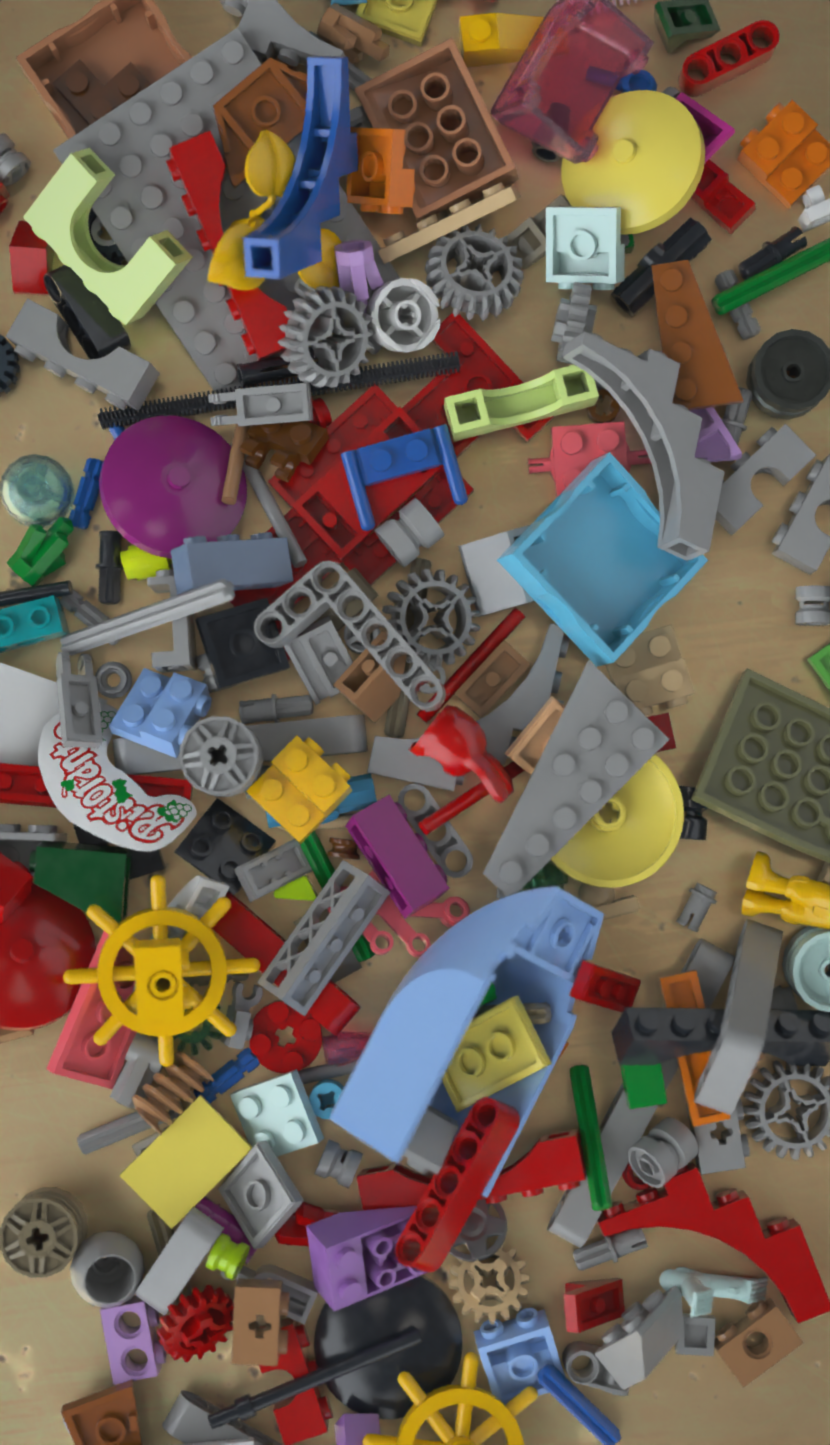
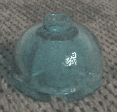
M37 454L19 457L9 464L1 477L0 496L2 505L13 519L24 526L29 527L31 524H40L45 528L48 525H52L60 516L65 517L73 504L75 491L71 477L64 466L51 457Z

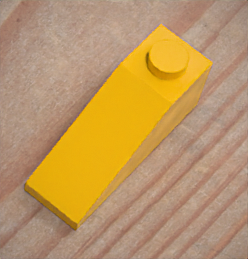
M507 13L460 16V49L466 67L570 56L566 19Z

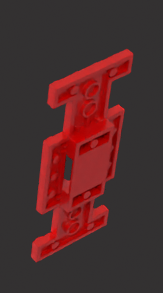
M451 313L441 322L440 328L432 341L444 355L448 352L450 357V352H453L454 355V352L457 351L460 373L456 370V373L453 374L451 369V374L447 372V375H444L442 371V376L438 374L402 408L400 406L397 407L374 384L373 387L371 386L326 427L329 439L310 465L301 461L289 482L276 478L275 475L268 480L269 485L292 508L284 517L304 553L307 563L299 568H294L291 562L293 582L277 588L234 591L235 596L229 601L234 607L266 597L271 605L317 564L323 561H333L338 565L343 564L349 571L356 568L372 586L397 563V560L387 550L375 531L369 536L377 526L421 486L423 488L400 509L416 498L439 524L459 506L453 501L444 466L439 465L436 468L365 486L375 527L370 531H364L360 526L340 454L429 428L433 429L440 425L447 424L449 429L444 410L445 397L480 388L494 390L523 384L522 380L460 314L454 317L453 313ZM554 416L517 425L512 428L528 443L554 419ZM482 435L455 442L452 440L456 457L458 458ZM462 477L467 496L469 497L474 492V489ZM399 510L388 520L394 519L398 521L400 519ZM272 526L267 532H271L273 538H278ZM332 572L325 574L322 581H324ZM306 596L298 598L294 603V607L298 603H300ZM276 620L275 623L280 635L282 631V623L281 621ZM285 650V653H286V656H287V660H288V662H289L291 659H290V657H289L287 651Z

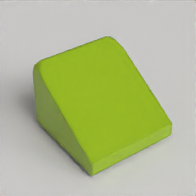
M306 875L274 890L273 893L274 897L278 899L314 901L318 896L309 877Z

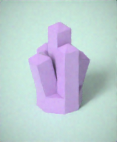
M358 239L344 241L334 247L339 287L356 295V301H362L366 305L363 312L366 313L367 299L369 298L367 280L371 290H377L384 284L374 261L373 246L371 241Z

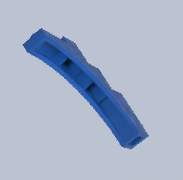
M307 57V98L299 151L292 175L274 211L257 230L244 237L246 277L281 279L322 261L320 223L340 216L339 177L358 171L357 132L350 131L348 57Z

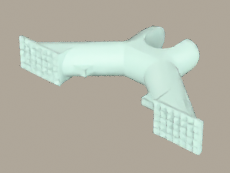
M678 1267L675 1270L667 1269L661 1273L659 1278L660 1285L664 1290L668 1291L675 1286L679 1288L681 1296L686 1299L691 1307V1317L711 1313L713 1297L736 1299L747 1304L756 1303L760 1300L764 1301L766 1299V1286L768 1285V1277L747 1278L708 1274L686 1267Z

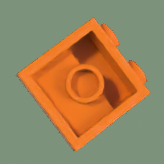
M793 100L786 106L778 103L765 118L768 124L760 132L754 128L745 136L740 143L743 149L737 159L788 209L830 168V143L816 130L818 124Z
M350 127L351 132H357L358 171L349 173L347 176V203L360 204V211L403 215L404 207H413V195L415 193V169H403V157L406 150L404 142L405 130Z

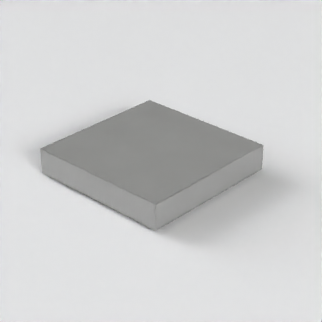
M267 1141L257 1142L218 1188L254 1249L263 1248L304 1201Z

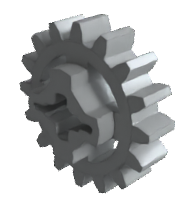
M574 282L569 300L564 298L560 300L551 341L559 343L557 361L572 364L562 358L565 344L584 331L588 333L593 331L597 306L589 304L592 290L591 285Z

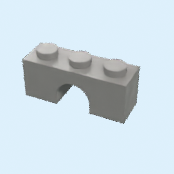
M787 424L778 431L771 427L757 441L761 448L752 456L745 452L742 458L736 460L730 466L735 472L726 481L723 480L716 520L731 536L763 507V504L753 495L751 490V480L754 475L758 473L770 474L784 486L816 456Z
M830 454L823 461L817 459L806 477V479L811 481L805 493L798 492L789 508V511L794 513L788 525L782 523L771 541L776 544L772 555L809 575L817 571L830 547V536L822 532L815 521V513L818 506L830 505Z

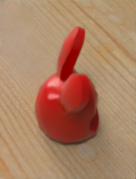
M447 705L443 708L418 742L412 743L408 749L415 756H428L437 760L443 766L444 773L450 776L459 777L465 776L471 771L475 772L491 797L498 803L505 801L514 792L513 781L509 772L498 759L486 751V735L481 726L470 715L456 706Z

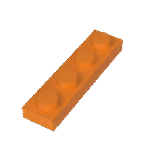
M697 970L658 978L665 1008L705 1009ZM712 1051L694 1053L677 1058L693 1127L731 1119L729 1114L694 1103L698 1082Z

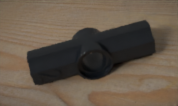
M690 217L663 244L660 242L655 245L638 263V268L627 276L611 293L616 304L625 313L633 317L655 296L651 266L688 260L690 263L711 242L712 239L707 230L700 222Z

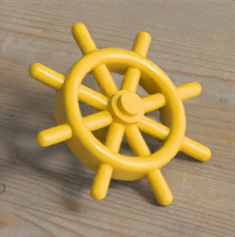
M468 1352L464 1357L461 1384L443 1386L425 1394L409 1372L403 1371L398 1375V1383L414 1404L403 1418L397 1436L368 1433L363 1437V1445H481L500 1428H503L507 1445H524L520 1428L514 1417L537 1399L538 1392L535 1387L528 1386L508 1403L504 1404L492 1393L476 1387L479 1357L474 1352ZM458 1404L455 1431H453L438 1410ZM473 1406L482 1408L492 1415L469 1433ZM427 1420L441 1441L416 1439L415 1436L421 1425Z

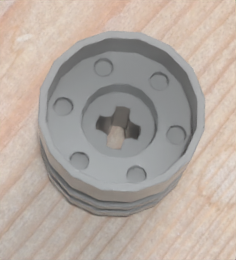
M211 716L198 721L186 732L180 745L179 763L185 778L196 789L216 797H233L246 792L259 778L263 769L264 752L259 738L246 725L230 717ZM226 747L225 755L229 758L226 764L218 762L214 765L215 757L212 755L215 748L223 750Z

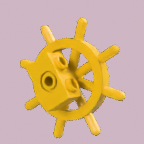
M157 874L150 880L151 908L135 912L120 923L100 906L93 904L88 907L87 916L108 934L99 955L98 968L69 969L63 974V980L70 985L98 983L103 1002L112 1015L94 1034L93 1040L97 1045H105L124 1025L138 1033L157 1036L159 1062L162 1066L169 1067L174 1062L173 1035L189 1031L205 1020H208L225 1036L231 1037L235 1035L237 1031L236 1025L216 1008L224 993L227 974L255 973L260 969V962L256 958H225L221 942L212 930V927L230 909L231 901L227 897H220L199 918L188 911L167 907L165 878ZM168 925L186 930L187 933L181 940L180 938H168ZM148 927L153 928V939L138 940L133 936L140 930ZM201 942L210 960L189 962V952ZM121 947L134 956L135 965L114 966L115 958ZM210 976L208 987L203 996L182 977ZM135 980L136 989L124 1001L115 986V982Z

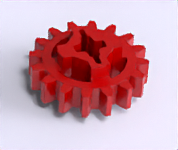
M207 1285L203 1292H200L195 1287L191 1295L186 1297L184 1294H181L179 1296L180 1303L178 1305L170 1304L168 1309L171 1313L160 1318L163 1326L157 1329V1333L161 1338L159 1341L167 1354H170L174 1360L182 1357L185 1362H189L193 1355H196L200 1360L205 1352L210 1350L214 1353L216 1351V1343L228 1340L225 1333L233 1331L234 1302L221 1287L214 1290L211 1285Z

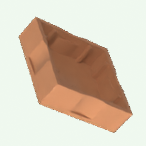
M102 0L94 5L78 21L59 28L16 57L24 74L68 139L89 125L56 90L53 82L79 59L105 85L130 62L150 84H153L192 58L174 38L166 18L154 0Z

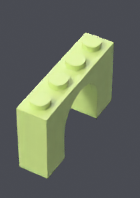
M90 148L71 153L23 218L32 226L33 232L54 249L60 261L66 266L71 267L83 280L85 287L90 292L96 294L108 306L112 316L128 325L146 315L193 256L168 230L150 236L127 265L115 264L100 254L93 244L89 233V213L94 202L114 178L115 174Z

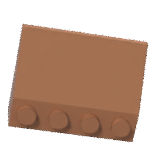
M453 38L354 88L373 128L405 130L404 142L406 150L403 157V169H415V193L413 195L412 210L417 220L448 210L449 207L469 198L471 202L484 197L482 191L500 182L505 187L519 179L516 167Z

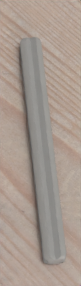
M221 579L66 634L60 639L62 644L60 649L62 652H67L72 656L231 601L235 596L233 591L234 585L231 581L227 582L225 579Z

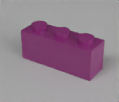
M387 795L354 814L345 827L383 886L390 891L391 899L404 919L442 897L449 889L448 879L442 867L434 864L427 854L428 848L422 836L414 833L407 823V814L402 805L394 802L391 796Z

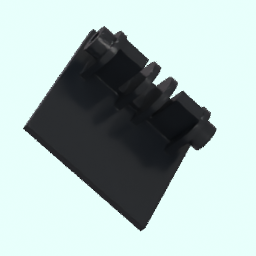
M217 798L174 853L210 879L227 883L230 886L228 892L234 896L242 888L234 869L267 853L276 840Z

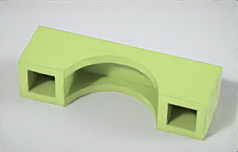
M570 365L552 370L540 378L516 386L494 390L480 388L445 397L444 410L452 440L455 442L595 406L599 395L594 378L576 365Z

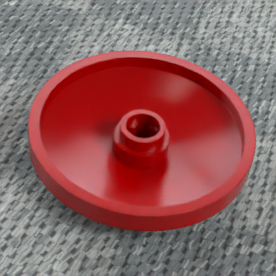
M32 882L31 894L3 924L0 923V1028L5 1030L25 1031L41 1028L56 1022L71 1011L81 984L70 985L65 983L63 974L69 969L88 968L96 951L92 928L81 909L34 884V882Z

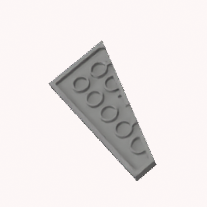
M590 660L586 663L483 872L505 896L518 893L669 740Z

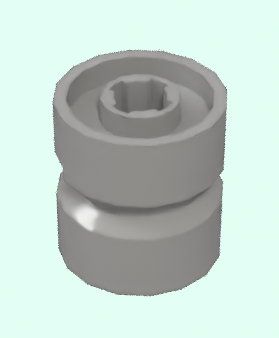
M416 498L399 510L400 519L398 521L394 519L387 520L375 529L378 538L403 568L420 555V546L430 548L445 536L436 520Z
M667 1117L652 1128L647 1136H643L629 1149L627 1153L628 1161L635 1174L644 1183L651 1187L660 1188L676 1175L678 1169L684 1168L698 1154V1144L689 1128L679 1120Z

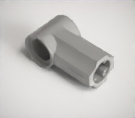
M138 1032L125 1056L126 1064L110 1095L116 1102L135 1109L131 1097L136 1094L145 1098L146 1095L142 1086L146 1083L151 1085L154 1080L153 1075L160 1073L163 1068L159 1062L158 1038Z

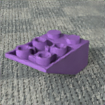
M417 1206L340 1212L306 1226L314 1288L334 1312L427 1273L400 1264L395 1254L397 1241Z

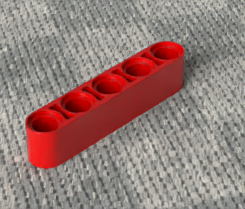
M227 891L225 897L231 901V907L212 929L245 958L258 959L260 962L259 970L264 973L286 940L235 895L233 896ZM287 969L281 971L273 982L278 987L286 977ZM330 979L307 1013L333 1035L338 1036L361 1009V1006Z
M483 1097L473 1105L452 1142L438 1174L433 1176L397 1241L395 1254L400 1264L425 1272H434L441 1267L518 1130L520 1116L514 1107L489 1097Z

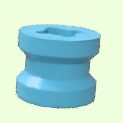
M325 1079L319 1081L313 1087L309 1101L317 1117L330 1119L333 1105L337 1102L344 1088L339 1081Z

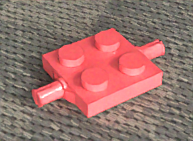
M624 421L551 427L552 448L549 457L528 458V465L542 464V466L528 467L529 474L550 472L555 482L557 498L592 460L609 452L628 473L630 472L631 465L651 464L649 457L638 458L648 456L646 450L630 451L626 442Z

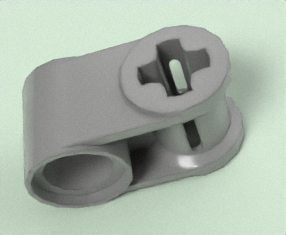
M575 1341L565 1347L562 1353V1362L569 1378L573 1382L598 1388L610 1394L628 1396L629 1388L623 1390L595 1356L596 1351L601 1346L583 1341ZM583 1355L590 1358L585 1368L581 1370L572 1368V1362L576 1357Z

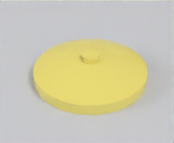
M636 90L613 96L592 109L580 121L568 140L561 167L562 184L566 197L572 207H621V235L636 234L653 229L677 214L695 192L705 164L703 135L689 110L681 102L665 93L651 90Z
M654 754L550 861L571 879L598 888L628 886L648 878L659 870L674 852L679 842L684 822V806L681 791L668 766Z

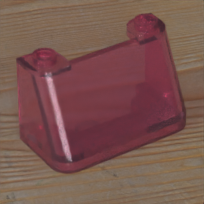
M559 0L543 18L494 102L490 114L502 125L574 164L587 162L596 154L599 148L597 144L599 136L592 128L620 79L631 73L635 75L646 66L649 60L647 54L654 41L609 0Z

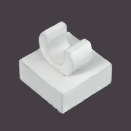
M820 185L807 189L805 191L806 195L802 196L806 209L803 210L798 221L803 233L830 222V198L825 199Z

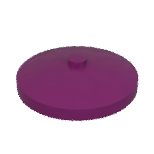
M156 416L131 425L114 440L101 467L99 478L100 496L109 520L126 540L147 553L159 557L172 558L171 550L184 545L183 539L205 536L206 542H216L217 537L232 534L241 520L246 506L247 482L244 470L242 468L236 504L228 505L223 503L222 494L231 451L229 443L216 431L198 421L180 416Z

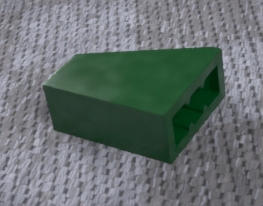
M42 841L36 846V850L31 851L29 871L35 872L34 884L86 913L88 907L95 904L100 906L118 923L127 917L132 849Z

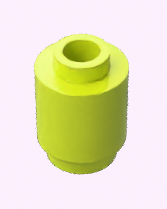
M130 545L128 550L120 552L122 565L128 580L137 578L138 581L149 577H155L156 571L172 570V558H164L147 553L134 545Z

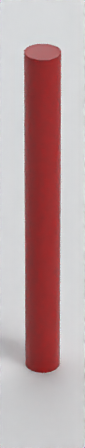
M515 607L445 682L443 686L446 698L443 705L435 711L427 712L420 709L416 715L427 724L503 640L523 621L525 615ZM437 692L432 696V698L428 702L434 700V698L437 695Z
M514 761L504 767L512 779L525 771ZM480 782L420 821L418 824L421 831L428 835L489 795L484 784Z

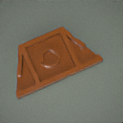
M271 57L213 105L231 185L235 189L246 180L245 163L247 155L262 130L273 132L285 141L287 145L303 131L307 98V74L289 69L286 64Z

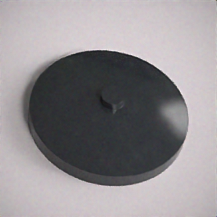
M420 1275L335 1312L325 1302L320 1311L314 1335V1353L318 1369L418 1328L423 1340L421 1344L325 1383L330 1392L341 1403L359 1414H379V1419H400L405 1417L408 1410L414 1404L398 1383V1375L401 1372H409L425 1394L434 1389L451 1385L460 1365L463 1342L459 1317L447 1294L434 1281L425 1275Z

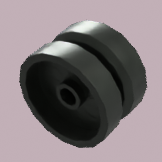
M790 329L776 333L764 342L748 367L746 380L747 388L753 395L752 400L759 410L773 418L789 420L804 416L827 395L830 390V349L821 338L809 331Z

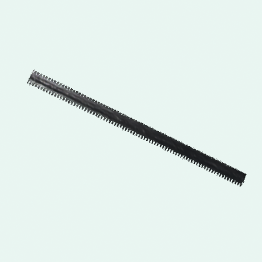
M455 351L454 355L453 352H450V357L447 352L445 357L441 353V358L439 354L436 355V359L435 355H432V360L430 355L427 356V360L423 356V361L421 357H418V362L414 358V363L412 358H410L409 364L408 360L405 359V364L403 360H400V365L397 360L396 366L394 361H391V366L387 362V367L385 363H382V368L380 363L378 368H376V364H373V369L371 365H369V370L367 366H364V371L362 366H360L361 374H350V383L343 384L338 382L337 387L333 388L327 386L319 388L312 386L310 383L311 396H316V393L317 395H321V393L323 395L325 391L327 394L330 392L334 393V390L338 392V388L340 392L343 391V388L347 391V386L349 390H352V387L355 390L356 384L357 388L361 389V385L365 388V383L367 387H370V384L373 387L374 382L376 386H379V382L380 385H383V380L385 384H388V381L392 384V380L394 383H397V379L398 382H402V380L405 382L406 377L408 381H411V378L415 380V376L416 379H420V377L423 379L424 374L426 378H429V375L433 377V373L435 377L438 376V373L442 376V371L444 375H447V372L451 374V369L453 374L456 373V370L460 373L459 356L457 351ZM292 377V382L290 378H288V383L286 382V379H283L282 384L281 379H279V384H277V381L274 380V385L272 381H270V386L299 384L305 382L300 381L299 378H297V381H295V378ZM207 391V396L203 392V397L198 392V397L196 393H194V398L189 394V399L187 394H185L184 400L183 396L180 395V400L178 396H176V401L171 397V402L169 397H167V402L163 398V403L158 399V404L154 399L153 405L151 400H149V405L145 401V406L142 404L139 411L129 406L125 410L119 408L116 410L114 406V411H112L110 406L109 412H107L106 407L105 412L100 408L98 420L104 430L106 428L110 429L109 426L113 428V423L115 427H118V423L123 427L124 425H133L141 420L156 416L185 417L186 414L191 416V414L195 415V413L197 415L200 413L204 414V412L211 413L213 410L215 412L218 410L222 411V409L226 410V407L228 410L231 408L235 409L236 401H229L225 404L209 403V391Z

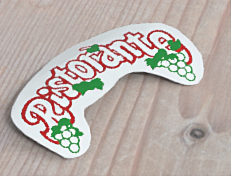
M99 703L103 741L99 748L63 747L60 713L54 715L42 730L38 748V765L52 801L70 822L118 846L150 852L161 849L173 842L197 816L195 806L188 799L178 795L147 796L142 788L128 775L111 764L107 757V746L113 735L109 725L118 712L113 706Z

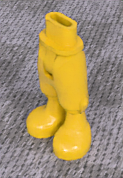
M757 851L748 876L747 890L743 898L741 914L749 917H754L759 913L779 914L784 921L794 925L802 924L830 929V884L812 880L802 875H795L790 879L782 877L772 871L770 856L765 852ZM765 891L782 894L790 899L784 900L766 894Z

